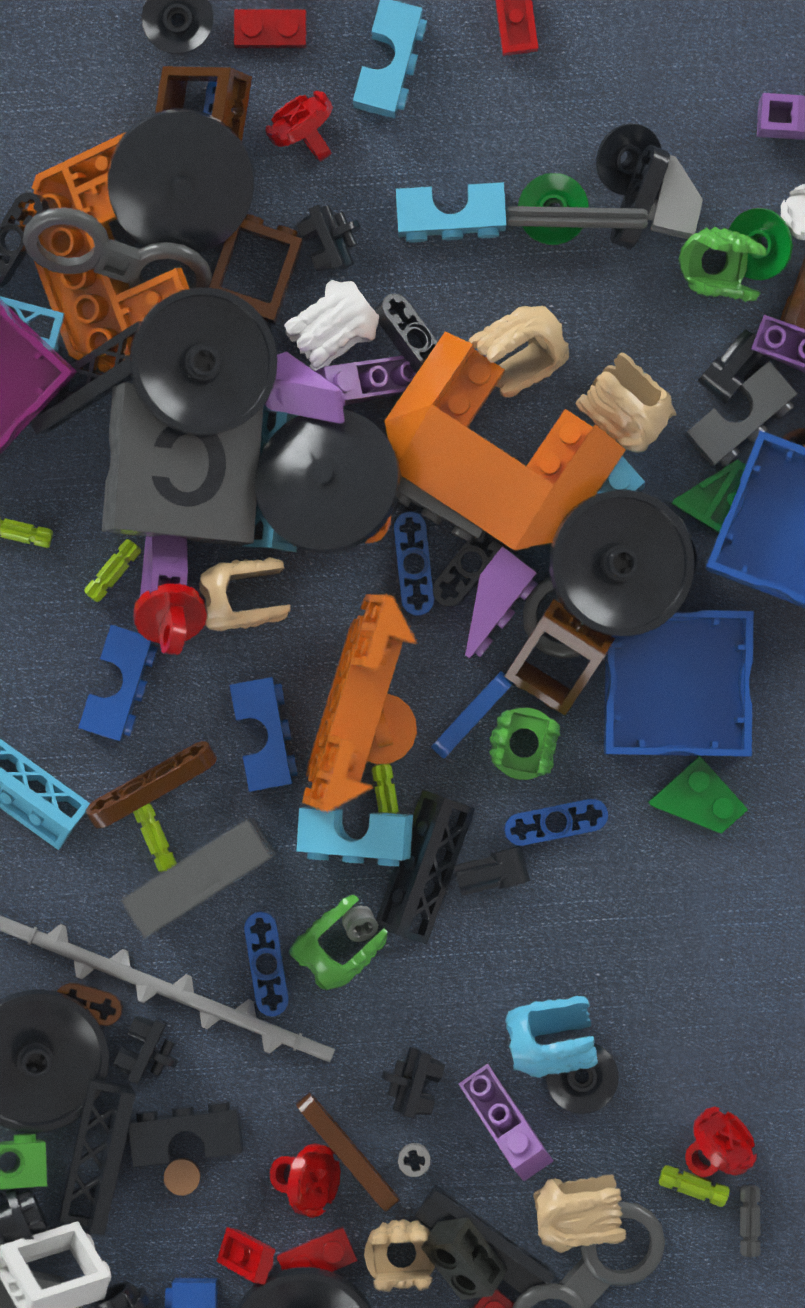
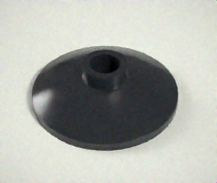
M146 0L142 10V26L149 41L158 49L170 54H185L199 48L209 37L213 27V10L209 0ZM180 15L185 18V23L181 27H175L172 24V19L175 16Z
M634 123L623 124L611 130L602 140L596 156V169L601 182L610 191L625 195L645 148L649 145L661 148L657 136L650 129ZM626 151L627 159L621 163V156Z
M594 1043V1047L597 1052L598 1064L584 1069L589 1074L587 1081L583 1083L577 1082L575 1080V1073L577 1071L546 1075L550 1095L559 1106L567 1111L578 1114L598 1111L611 1101L617 1090L619 1074L615 1060L605 1048Z

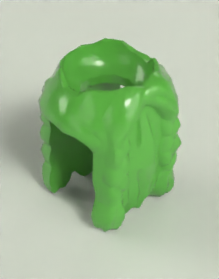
M714 227L710 230L704 228L700 232L691 235L682 246L679 264L682 274L688 282V287L693 292H697V294L707 297L711 295L713 297L725 296L734 300L740 298L744 302L755 301L759 297L760 292L742 285L741 282L747 269L748 253L766 256L767 250L748 235L745 236L739 232H732L725 227L722 229ZM710 247L726 253L724 268L717 274L711 275L704 271L701 261L704 252Z
M517 708L505 710L501 716L497 717V726L489 738L492 746L489 753L493 764L505 775L517 780H529L551 773V769L554 766L553 755L556 750V742L558 737H560V725L554 719L549 718L545 713L536 709ZM519 729H529L538 738L539 747L535 754L530 757L521 758L515 755L510 748V738Z
M355 895L343 898L338 906L325 912L321 918L314 921L304 934L296 938L289 950V954L298 961L299 966H307L315 975L316 985L326 991L348 984L356 974L361 973L362 969L370 963L371 958L375 957L377 951L383 949L386 944L388 932L384 928L344 965L334 961L320 947L318 942L320 936L360 900Z

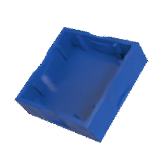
M760 430L742 474L740 485L707 563L706 570L802 608H805V447Z
M701 610L698 612H676L664 624L649 632L633 636H613L615 640L605 655L604 754L752 757V702L749 693V677L753 664L754 611Z

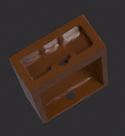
M162 67L155 113L170 109H183L188 81L217 82L212 116L226 124L242 142L252 76L231 67Z
M247 214L238 229L225 240L209 288L221 289L239 296L254 307L265 322L276 325L303 246L302 238L297 237L298 232L294 229L278 225L275 230L263 226V219ZM240 230L289 247L270 304L221 287Z
M554 599L504 677L513 682L517 688L525 690L543 701L550 709L557 710L561 714L566 715L605 657L615 637L597 633L583 626L565 610L560 602ZM544 631L590 660L571 690L525 661Z

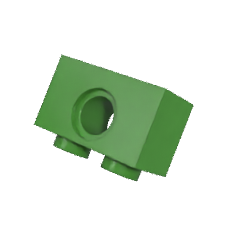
M34 1133L15 1134L14 1141H0V1157L6 1152H14L16 1155V1164L12 1169L7 1171L0 1169V1189L47 1186L46 1142L36 1139V1134Z

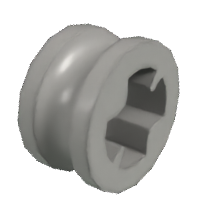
M367 906L353 907L342 918V924L349 939L352 941H365L371 938L378 930V923L373 912Z
M419 1143L405 1145L398 1156L400 1170L409 1177L423 1175L430 1166L429 1151ZM412 1150H417L418 1156H424L425 1158L424 1164L419 1163L420 1168L416 1170L412 1169L411 1164L404 1163V1157H409L408 1152Z

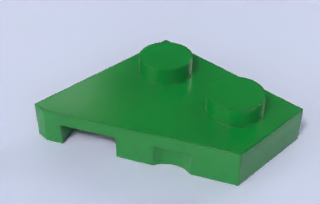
M737 459L675 498L671 505L719 534L740 485L746 464Z
M698 756L648 801L650 806L720 834L748 810L701 756Z

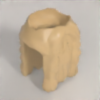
M543 305L518 307L510 315H505L490 326H486L483 331L475 333L468 340L474 345V349H478L480 355H486L490 363L498 361L507 353L512 352L518 346L528 341V347L499 364L500 367L505 369V373L496 387L500 388V394L503 397L508 398L516 396L522 389L531 387L532 384L540 382L543 378L550 377L569 358V344L564 341L562 336V324Z
M621 352L614 359L615 366L608 365L605 367L603 373L598 375L593 381L590 390L587 391V395L582 394L575 404L580 412L591 418L599 428L624 449L640 453L646 451L649 444L656 441L660 432L667 426L668 419L676 416V412L669 392L653 381L649 374L644 373L642 367L635 365L631 357Z
M270 557L263 561L258 559L255 561L248 559L243 561L234 560L232 563H218L202 573L199 591L206 599L207 618L205 625L207 628L215 631L246 629L248 627H257L265 622H279L285 619L290 611V605L233 612L226 594L230 580L279 574L284 569L283 561Z
M608 1174L597 1178L590 1177L564 1183L555 1178L547 1179L544 1186L533 1194L537 1211L538 1236L542 1239V1244L563 1253L572 1247L580 1245L589 1246L592 1244H617L623 1242L626 1239V1230L620 1228L622 1221L619 1217L623 1213L620 1210L621 1207L617 1204L621 1201L620 1189L616 1188L614 1175Z
M405 1219L400 1221L392 1220L389 1224L382 1222L378 1228L372 1230L369 1234L364 1257L367 1268L375 1279L374 1286L378 1291L390 1292L393 1287L406 1289L416 1286L419 1291L429 1288L432 1282L430 1275L435 1266L421 1247L428 1240L427 1237L431 1232L427 1227L421 1225L419 1220L412 1222ZM410 1241L416 1249L415 1260L411 1265L403 1268L394 1266L387 1256L388 1246L391 1243Z

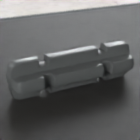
M743 1185L740 1187V1200L743 1202V1205L740 1206V1235L743 1236V1240H740V1253L744 1257H757L761 1254V1242L758 1240L760 1236V1207L757 1205V1202H760V1188L756 1185Z

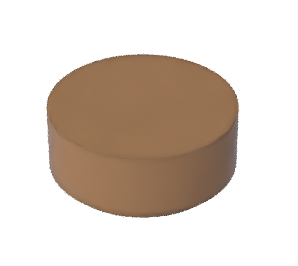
M188 1158L173 1160L164 1172V1183L167 1189L173 1194L180 1196L192 1193L197 1188L201 1178L199 1167Z

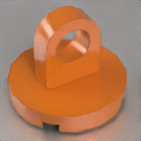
M387 693L367 759L368 762L374 764L393 763L404 757L414 744L417 734L416 718L410 706L397 696Z

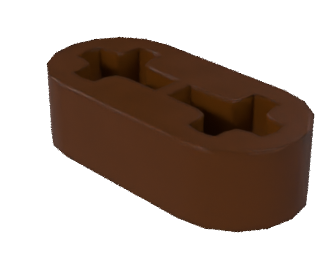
M73 982L64 984L57 990V992L62 994L70 993L71 989L76 990V997L87 1000L85 1007L94 1015L99 1025L108 1026L114 1024L123 1013L122 1001L111 992ZM106 999L112 1001L111 1007L116 1009V1013L109 1014L107 1019L101 1017L102 1012L100 1010L91 1008L92 1002L103 1004Z

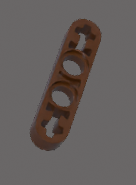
M207 741L197 742L99 797L87 807L86 814L95 828H105L205 772L215 764L217 756Z
M308 1092L295 1103L304 1117L385 1212L400 1201L390 1185L311 1092Z

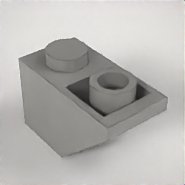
M670 155L669 165L660 185L658 199L654 200L648 220L652 221L650 231L689 239L696 232L703 199L676 156Z

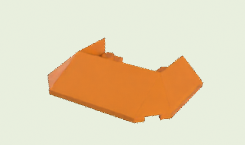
M126 132L37 174L31 188L34 190L33 194L43 196L48 202L49 209L66 207L81 210L95 217L106 229L109 239L115 241L109 222L117 218L109 199L107 175L114 149ZM29 203L28 215L35 216L37 211L33 208L34 204ZM20 221V225L25 227L26 225H23L24 221ZM66 224L48 227L38 236L41 245L48 252L60 257H80L89 253L95 246L93 239L86 231ZM34 261L51 309L65 314L60 333L69 356L80 360L137 321H142L148 312L166 297L179 291L190 289L182 268L172 269L130 288L128 283L95 273L94 269L85 273L63 274L52 272ZM134 335L127 339L125 354L130 355ZM118 345L111 350L117 351ZM106 354L100 356L97 366L99 371L105 373L113 368L116 357Z
M444 332L384 421L388 440L399 462L400 476L514 551L547 543L552 544L555 533L566 515L579 503L598 493L626 449L596 424L592 427L565 409L530 462L525 466L468 428L504 375L505 369L494 362L490 363L487 357L480 355L474 349L472 343Z
M365 595L360 609L366 611L363 616L359 615L357 619H353L345 639L306 770V776L308 781L312 782L311 788H305L302 802L322 811L329 812L373 788V786L361 783V779L403 642L417 644L394 598L388 595Z

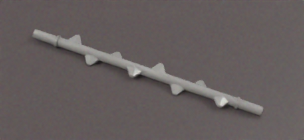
M0 915V931L27 941V944L30 946L34 944L74 960L76 977L83 979L94 969H97L136 985L137 998L140 1003L144 1004L154 995L159 994L199 1010L201 1026L205 1029H209L222 1019L262 1036L263 1049L268 1054L284 1044L292 1047L293 1051L297 1049L329 1063L332 1059L335 1049L303 1037L302 1033L298 1035L256 1018L254 1001L247 999L236 1009H233L194 993L192 976L185 974L177 982L171 984L131 968L127 950L122 949L108 959L69 943L67 927L60 924L50 933L46 934L38 931L37 927L31 928Z

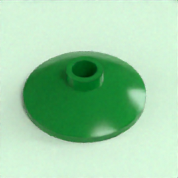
M547 173L533 179L522 191L518 206L551 207L554 204H560L561 207L589 208L588 197L582 186L573 178L561 173ZM522 226L532 239L546 245L567 243L578 236L583 230L582 227Z
M753 208L742 212L734 219L730 225V231L739 232L745 236L748 235L761 245L763 237H766L768 241L766 256L748 253L747 269L744 276L753 280H766L780 274L787 266L793 249L791 232L783 218L772 210Z

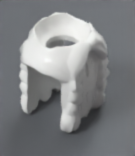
M331 280L326 284L325 297L320 298L317 303L310 305L298 316L291 318L284 324V327L286 328L285 333L290 337L291 342L297 341V348L300 349V353L306 354V358L311 362L310 368L316 371L322 367L329 366L335 358L343 355L356 343L371 342L375 339L379 315L365 300L353 281L338 282Z

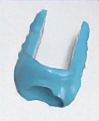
M574 996L565 1000L535 1001L530 1005L517 1007L509 1011L505 1022L511 1039L509 1047L514 1061V1070L540 1078L548 1074L568 1073L597 1065V1052L594 1047V1037L592 1036L549 1045H539L535 1041V1037L539 1035L590 1027V1014L587 1012V1008L590 1007L588 999L582 996Z

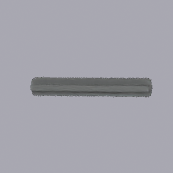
M509 206L506 209V224L509 226L645 229L648 224V212L645 209Z

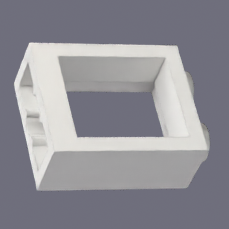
M78 1221L35 1234L32 1240H24L22 1238L0 1245V1279L17 1308H77L105 1299L108 1284L111 1281L110 1268L105 1261L100 1259L95 1250L92 1237L89 1234H85ZM70 1250L85 1276L41 1290L26 1263Z

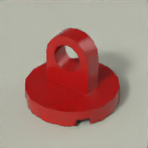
M313 91L314 97L307 98L306 95H300L281 107L271 119L273 125H267L265 131L272 144L278 147L288 146L303 140L315 158L322 162L332 152L317 129L330 116L333 106L324 92Z
M183 584L159 585L158 590L151 593L149 590L146 591L135 603L134 622L138 632L147 640L160 644L161 650L165 654L179 655L185 641L197 635L206 624L207 610L204 599L199 596V592L194 588Z
M715 1106L705 1109L694 1121L693 1132L696 1141L686 1150V1164L690 1171L700 1177H709L718 1170L734 1176L744 1174L756 1162L757 1154L753 1155L752 1148L755 1147L754 1139L747 1127L737 1116L730 1112L726 1114L719 1112L721 1108ZM699 1150L711 1162L710 1166L700 1161L698 1157Z
M314 1143L307 1145L298 1153L297 1157L281 1156L272 1163L270 1168L271 1184L276 1190L288 1195L289 1204L295 1213L310 1218L321 1216L326 1211L323 1210L326 1203L331 1204L335 1199L340 1184L341 1169L339 1161L334 1160L333 1154L335 1153L330 1147ZM290 1165L291 1170L287 1184L284 1179V1170Z

